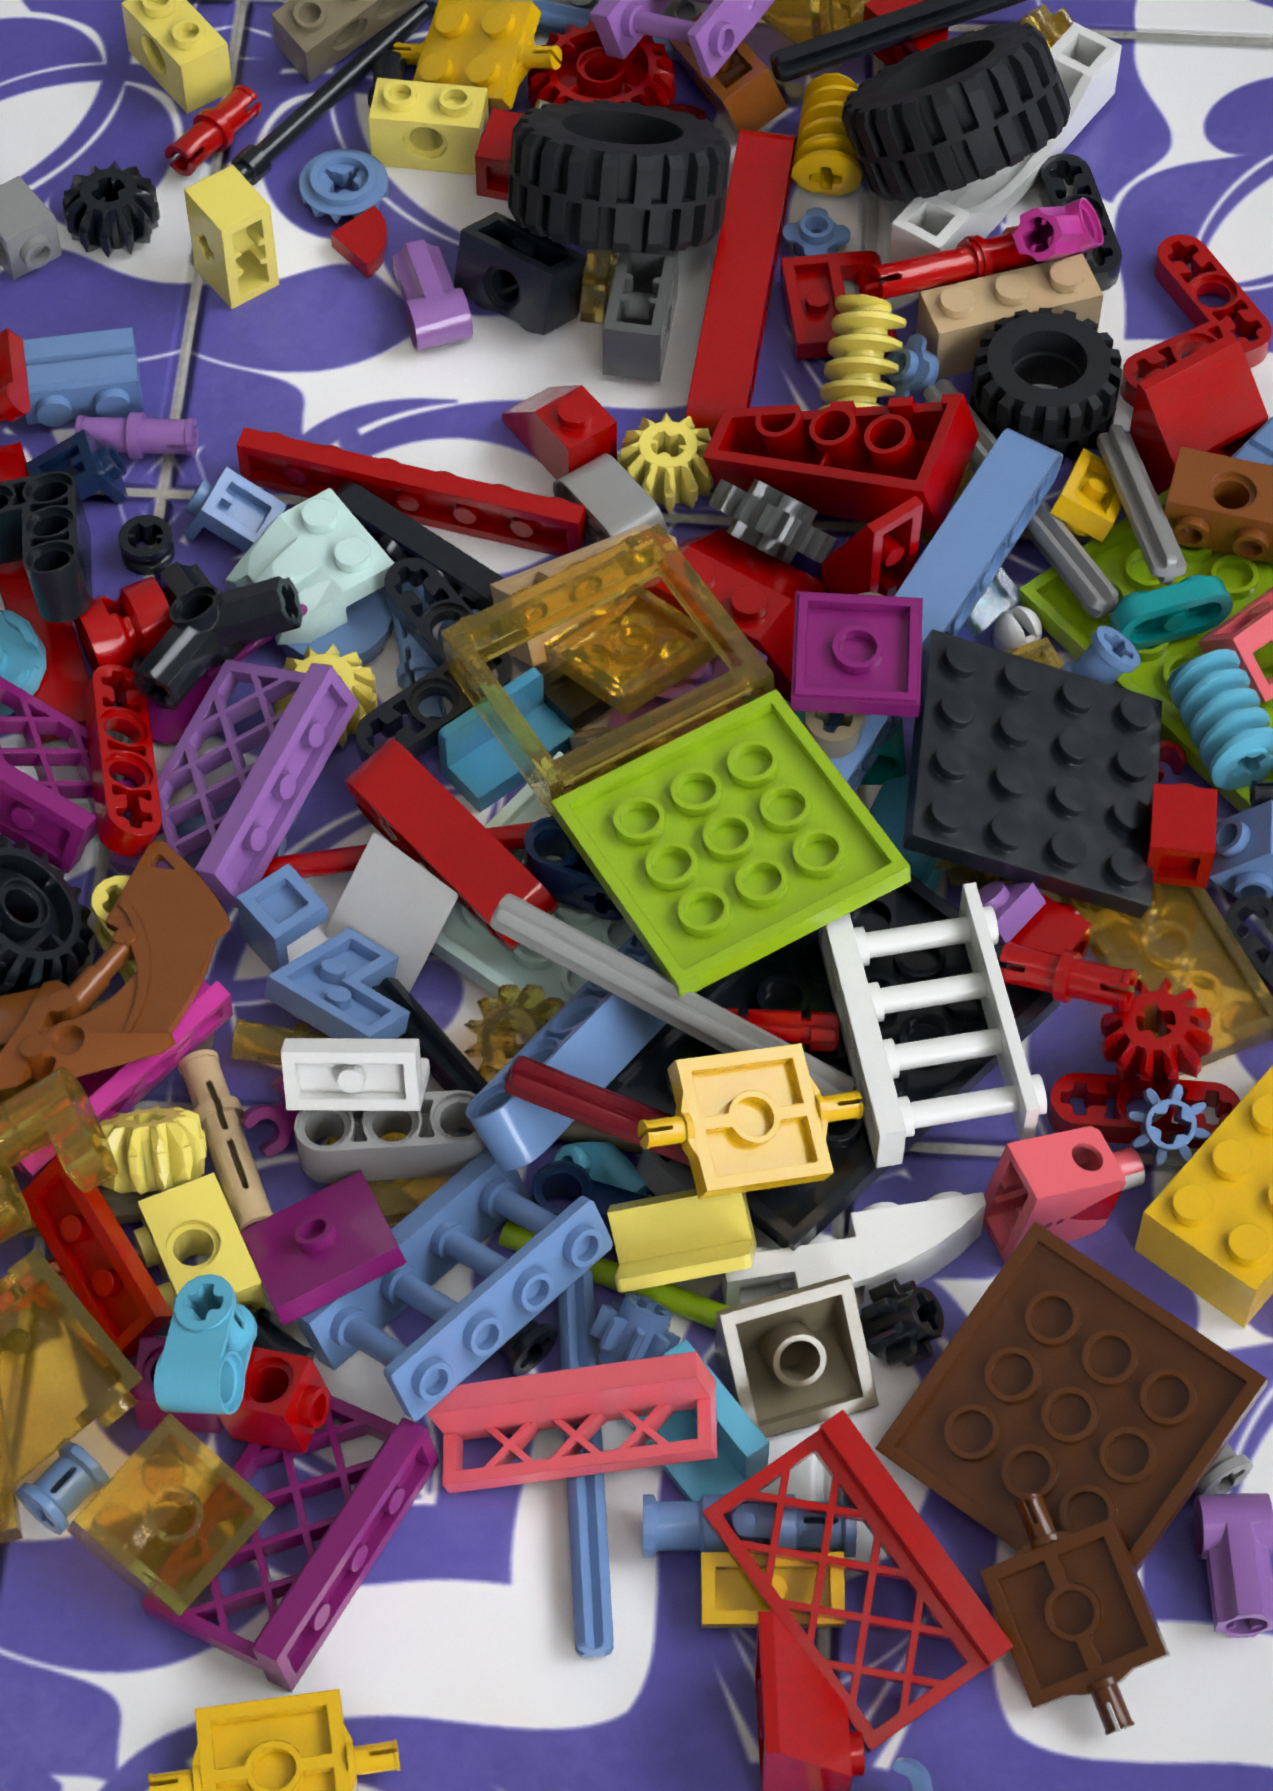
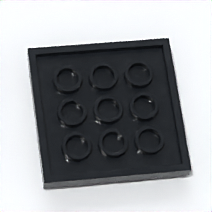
M932 629L922 644L919 717H915L902 848L1018 883H1034L1038 889L1141 919L1152 903L1153 868L1146 867V855L1152 810H1149V802L1153 784L1158 783L1162 700Z

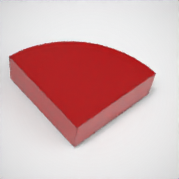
M375 206L367 209L331 233L332 247L367 278L372 276L381 267L388 244L385 219Z

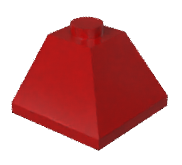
M758 1611L754 1674L760 1791H850L852 1777L864 1776L865 1759L862 1731L849 1732L847 1704L773 1611Z

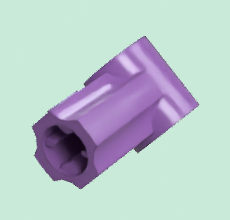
M425 239L405 243L403 249L398 254L392 256L393 271L404 299L405 318L414 349L419 351L472 339L473 325L466 296L461 287L454 288L439 246L430 245Z
M1269 1494L1196 1495L1193 1503L1194 1541L1199 1559L1206 1560L1214 1632L1227 1634L1230 1638H1247L1273 1630V1576L1270 1557L1273 1554V1509Z

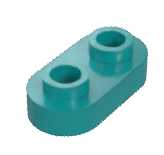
M1192 575L1177 584L1148 592L1136 591L1126 595L1118 602L1116 609L1111 614L1109 624L1111 628L1129 639L1138 651L1203 633L1216 627L1230 614L1233 608V601L1220 578Z

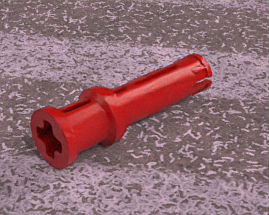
M1018 226L1007 227L1001 235L985 239L979 235L966 236L953 249L880 265H868L864 272V285L886 281L880 283L879 287L866 291L869 296L885 300L1034 265L1035 259L1028 254H1019L1012 236Z

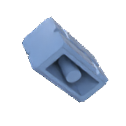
M133 327L23 340L30 397V412L25 415L27 425L43 424L57 427L66 424L69 420H76L78 415H86L87 417H124L130 412H144Z

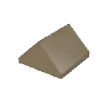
M849 1274L716 1312L715 1357L726 1388L766 1438L827 1421L841 1410H844L849 1415L879 1406L853 1281Z

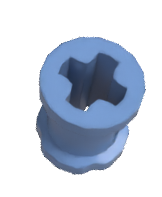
M1099 626L1091 635L1092 644L1075 662H1066L1061 669L1113 685L1123 673L1133 672L1141 661L1137 649L1129 639L1111 627Z
M65 1440L57 1449L59 1457L33 1484L24 1482L16 1491L18 1499L30 1514L47 1529L59 1535L69 1526L67 1517L93 1490L102 1492L111 1483L109 1476L100 1464L82 1447L69 1440Z

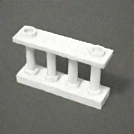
M976 882L963 884L958 918L865 932L863 926L853 928L850 913L819 928L818 943L836 1014L838 1015L852 1076L855 1081V1088L862 1096L859 1103L863 1102L864 1104L863 1119L876 1168L902 1164L906 1137L914 1136L915 1129L1012 1113L1019 1139L1024 1140L1035 1137L1038 1117L1047 1113V1097L1044 1083L1040 1074L1030 1075L994 945H997L999 941L996 915L992 906H982ZM965 943L973 973L880 988L878 982L868 983L864 966L870 964V958ZM980 999L989 1028L895 1044L892 1038L882 1039L878 1022L884 1021L885 1014ZM996 1055L1005 1085L1004 1087L910 1102L908 1096H897L893 1079L899 1078L900 1071Z

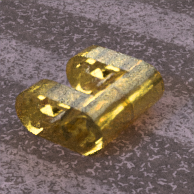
M60 1067L0 1103V1244L29 1228L32 1224L28 1206L12 1167L48 1145L53 1144L64 1170L74 1184L83 1192L88 1193L118 1174L116 1161L92 1104L79 1081L65 1067Z

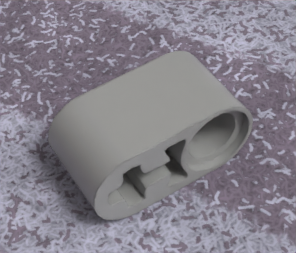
M607 453L602 454L553 483L554 497L563 498L571 503L585 506L586 541L590 545L645 523L667 533L665 519L655 501L619 462Z

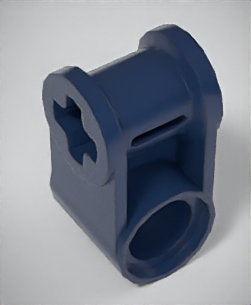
M551 816L541 818L532 823L525 833L523 866L547 889L552 897L558 902L585 910L601 919L611 921L624 919L610 897L608 898L609 900H605V895L608 894L556 819ZM557 856L561 859L552 861L546 860L542 857Z

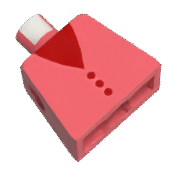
M1092 1126L1006 1144L984 1194L986 1208L983 1224L1004 1263L1007 1262L1034 1222H1037L1066 1243L1097 1232L1104 1227L1121 1192L1141 1186L1144 1183L1145 1169L1142 1159L1132 1147L1112 1152L1100 1130Z

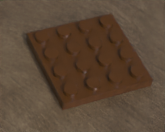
M1034 1222L875 1449L1018 1552L1026 1544L1030 1543V1540L1014 1503L1022 1498L1027 1499L1038 1523L1028 1498L1029 1495L1039 1492L1043 1493V1499L1056 1531H1079L1106 1519L1113 1518L1117 1522L1138 1573L1269 1382L1266 1377L1046 1228Z

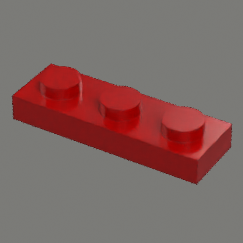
M59 1153L18 1196L114 1359L132 1358L138 1352L140 1337H153L172 1319L173 1313L77 1153Z

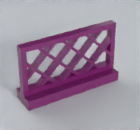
M0 676V703L13 709L16 713V716H0V734H23L27 748H1L0 746V833H3L16 843L25 839L29 844L31 852L36 855L47 851L48 862L59 869L67 868L66 873L68 874L80 861L86 845L97 834V817L95 816L86 728ZM39 734L56 735L66 741L69 748H43ZM14 766H34L39 781ZM50 766H76L81 781H55ZM127 776L122 781H117L118 783L131 788L138 787V785ZM68 799H88L92 813Z
M332 1395L330 1397L329 1413L325 1421L327 1429L313 1434L305 1454L332 1446L337 1471L299 1482L293 1458L305 1455L304 1453L249 1442L141 1603L146 1614L263 1670L269 1682L291 1693L440 1462L426 1427L404 1417L397 1425ZM334 1419L344 1424L336 1426ZM368 1434L384 1441L373 1459L346 1467L340 1443ZM284 1461L290 1485L252 1497L249 1482L256 1471ZM357 1483V1485L352 1491L351 1484ZM342 1487L345 1503L338 1514L334 1517L309 1524L303 1499ZM241 1495L242 1501L236 1502ZM294 1502L300 1527L262 1539L256 1514ZM247 1518L252 1543L214 1554L211 1539L221 1525ZM321 1539L315 1548L314 1541ZM305 1544L308 1560L299 1574L272 1582L266 1556ZM203 1552L204 1558L198 1559ZM257 1560L262 1585L224 1597L218 1571ZM208 1575L214 1601L185 1610L170 1603V1600L182 1583ZM283 1597L277 1606L276 1599ZM265 1602L267 1603L270 1618L254 1643L232 1633L228 1614ZM218 1618L219 1626L209 1622V1620Z

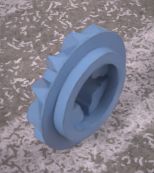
M336 149L324 152L310 160L300 174L299 190L302 204L310 205L315 217L329 214L336 224L343 216L351 215L355 218L372 206L379 210L381 199L388 196V175L386 169L377 158L363 151ZM350 184H354L353 192L347 189H343L338 193L334 192L335 185L345 188Z

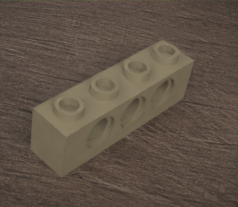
M290 0L271 14L275 45L307 82L310 83L422 0Z

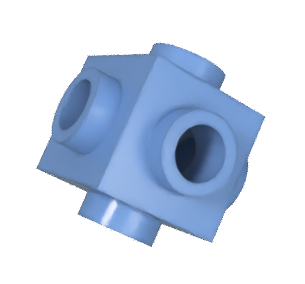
M1273 800L1244 809L1233 816L1216 822L1215 856L1209 878L1237 899L1254 894L1267 898L1273 896Z

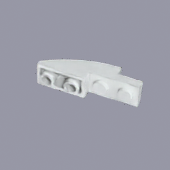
M949 1191L934 1195L927 1201L897 1205L893 1202H879L865 1207L862 1211L850 1213L848 1238L837 1240L832 1236L815 1237L807 1245H800L795 1251L789 1247L770 1250L767 1247L756 1246L752 1267L721 1274L723 1303L733 1307L849 1274L853 1281L857 1305L860 1311L861 1308L873 1304L868 1292L870 1289L895 1278L900 1285L911 1280L915 1281L917 1285L960 1256L981 1236L986 1208L984 1194L980 1192L963 1195L960 1192Z

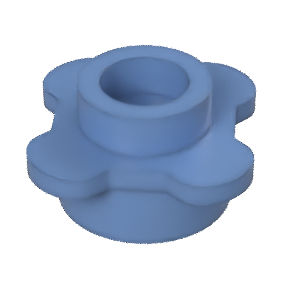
M814 207L808 209L806 215L798 222L786 224L782 230V238L786 243L793 244V252L796 257L837 253L838 246H844L849 242L850 230L844 225H837L833 222L825 209Z
M920 334L911 335L908 338L907 344L902 347V350L890 352L885 358L899 365L898 373L887 374L891 386L896 389L895 395L890 396L891 398L909 397V394L921 396L928 385H934L939 373L938 358L934 353L925 350L927 339Z

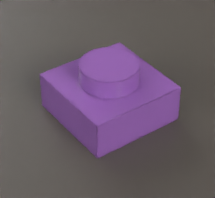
M995 881L978 891L982 906H992L998 924V942L1003 945L1010 942L1046 903L1034 883H1003Z

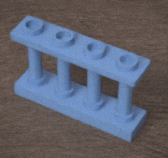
M486 1148L391 1229L407 1263L297 1319V1322L313 1351H315L317 1359L334 1371L358 1350L384 1365V1376L404 1414L414 1421H418L611 1250L613 1241L594 1201L585 1196H580L557 1216L530 1201L531 1198L517 1169L511 1171L500 1169ZM507 1220L535 1234L530 1241L509 1259L482 1244L488 1236ZM460 1262L486 1279L458 1303L431 1286ZM408 1306H411L436 1323L407 1347L381 1330Z

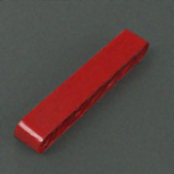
M741 129L739 132L726 198L724 222L720 230L686 410V418L691 416L695 429L708 428L711 438L724 409L751 407L792 182L790 176L793 168L796 135Z

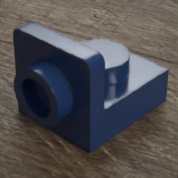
M85 429L26 463L29 476L55 471L66 472L72 475L75 479L81 501L100 490L116 504L128 499L122 479L127 470L120 454L109 443L103 446Z

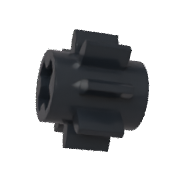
M896 1278L870 1289L868 1292L873 1304L861 1308L860 1315L866 1347L870 1353L881 1359L886 1358L887 1364L890 1366L903 1361L909 1367L932 1357L934 1351L930 1341L941 1337V1332L944 1328L943 1311L934 1294L927 1288L916 1287V1283L913 1280L900 1285Z

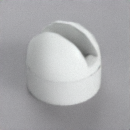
M1013 606L1011 609L1002 612L994 624L992 640L995 649L1024 658L1033 656L1040 648L1043 631L1038 615L1028 607ZM1022 627L1030 634L1029 636H1025Z

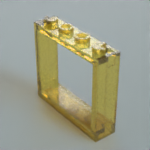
M660 524L639 534L627 536L618 544L584 561L575 562L565 568L564 571L529 588H522L514 592L509 598L474 615L465 616L454 625L441 631L448 670L552 817H554L551 805L552 800L775 690L772 670ZM660 576L731 671L554 760L485 662ZM747 694L750 695V696H748V697H746V698H744V699L741 700V697H743V696H745V695H747Z

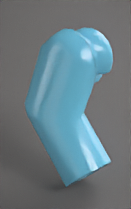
M577 1142L565 1145L554 1156L553 1162L559 1160L570 1161L583 1167L592 1180L645 1196H649L651 1190L647 1188L648 1184L640 1176L633 1163L616 1146L609 1142Z

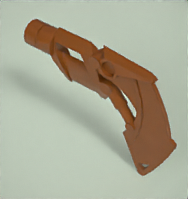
M156 841L146 848L105 921L107 928L115 932L113 935L114 942L93 965L87 966L69 986L59 980L44 982L41 988L0 996V1045L6 1044L0 1052V1090L18 1087L31 1077L37 1081L50 1079L49 1085L159 1055L176 1044L172 1032L186 1014L204 981L217 939L229 931L231 923L216 896L202 878L165 842ZM164 861L171 869L155 866L158 862ZM135 960L137 970L129 981L106 1002L84 1014L109 987L110 980L127 961Z

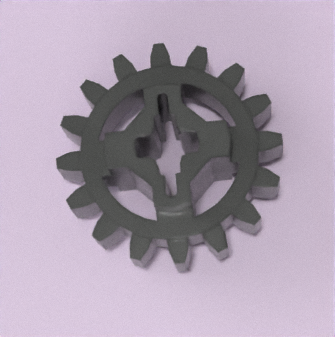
M755 478L748 492L721 479L708 505L734 518L727 533L789 565L797 551L822 564L827 559L836 541V538L811 526L818 511Z

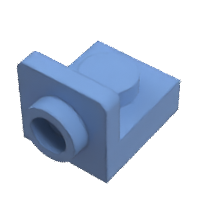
M225 467L213 485L202 480L184 509L193 515V518L183 534L194 540L201 529L205 527L246 553L272 521L284 512L287 505L230 468Z

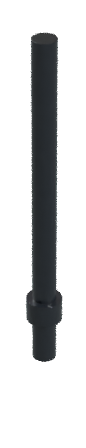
M421 1L392 22L256 146L248 145L232 159L231 164L237 168L251 185L257 184L271 171V162L372 71V60L376 54L385 50H395L393 45L396 42L403 43L432 17L430 7L424 1Z

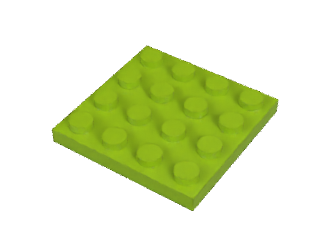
M777 689L551 801L554 818L663 976L670 979L680 998L687 992L695 993L911 881L909 863Z

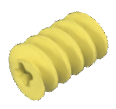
M865 294L840 295L835 299V307L842 314L836 315L831 323L832 331L838 337L832 338L828 342L827 347L828 353L834 359L824 365V376L831 382L825 383L820 389V397L828 405L821 406L818 410L830 407V402L853 400L856 407L881 406L877 404V398L893 396L896 390L895 387L880 381L881 375L899 372V365L885 359L884 354L885 352L900 351L903 347L902 341L888 336V330L905 328L907 321L891 313V303L881 298Z

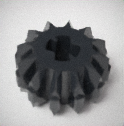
M115 160L108 169L100 170L91 164L89 176L73 175L71 188L64 191L62 204L67 230L71 234L72 240L80 241L86 253L102 248L108 258L116 249H123L132 254L134 242L150 243L152 230L159 227L160 210L156 189L152 185L151 178L142 177L137 166H132L122 171Z

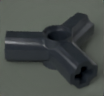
M176 561L159 572V586L170 607L169 617L173 625L136 668V675L132 681L143 696L151 699L160 708L175 710L209 667L224 664L226 659H233L240 653L245 643L301 627L303 612L295 585L289 577L282 578L277 576L220 593L210 583L197 564L188 566Z

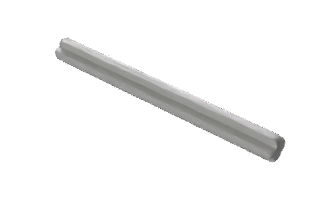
M939 379L934 385H928L925 388L923 396L926 399L925 403L941 402L942 394L959 392L950 381ZM968 404L979 433V438L969 460L977 471L997 439ZM1044 499L1024 532L1091 617L1103 619L1116 609L1119 602V593L1061 519L1050 513L1052 508Z
M506 894L500 900L491 917L490 925L494 930L722 1053L791 1045L697 993L687 992L680 998L675 986L667 977L513 894ZM804 1052L809 1075L819 1088L822 1096L854 1090L855 1081L851 1076Z

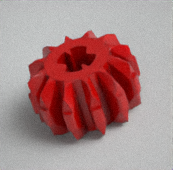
M1167 977L1159 985L1158 991H1149L1148 986L1138 979L1136 986H1134L1135 997L1129 1010L1125 1012L1112 1007L1113 1012L1103 1014L1101 1018V1034L1105 1037L1101 1043L1104 1059L1107 1062H1117L1116 1075L1120 1078L1121 1082L1139 1074L1140 1087L1143 1090L1152 1088L1155 1079H1164L1165 1084L1172 1089L1174 1085L1179 1084L1178 1072L1197 1078L1202 1070L1200 1058L1209 1056L1213 1048V1037L1208 1032L1211 1028V1015L1209 1011H1207V1008H1197V996L1193 993L1192 988L1173 995V985ZM1158 1032L1159 1038H1155L1154 1033Z

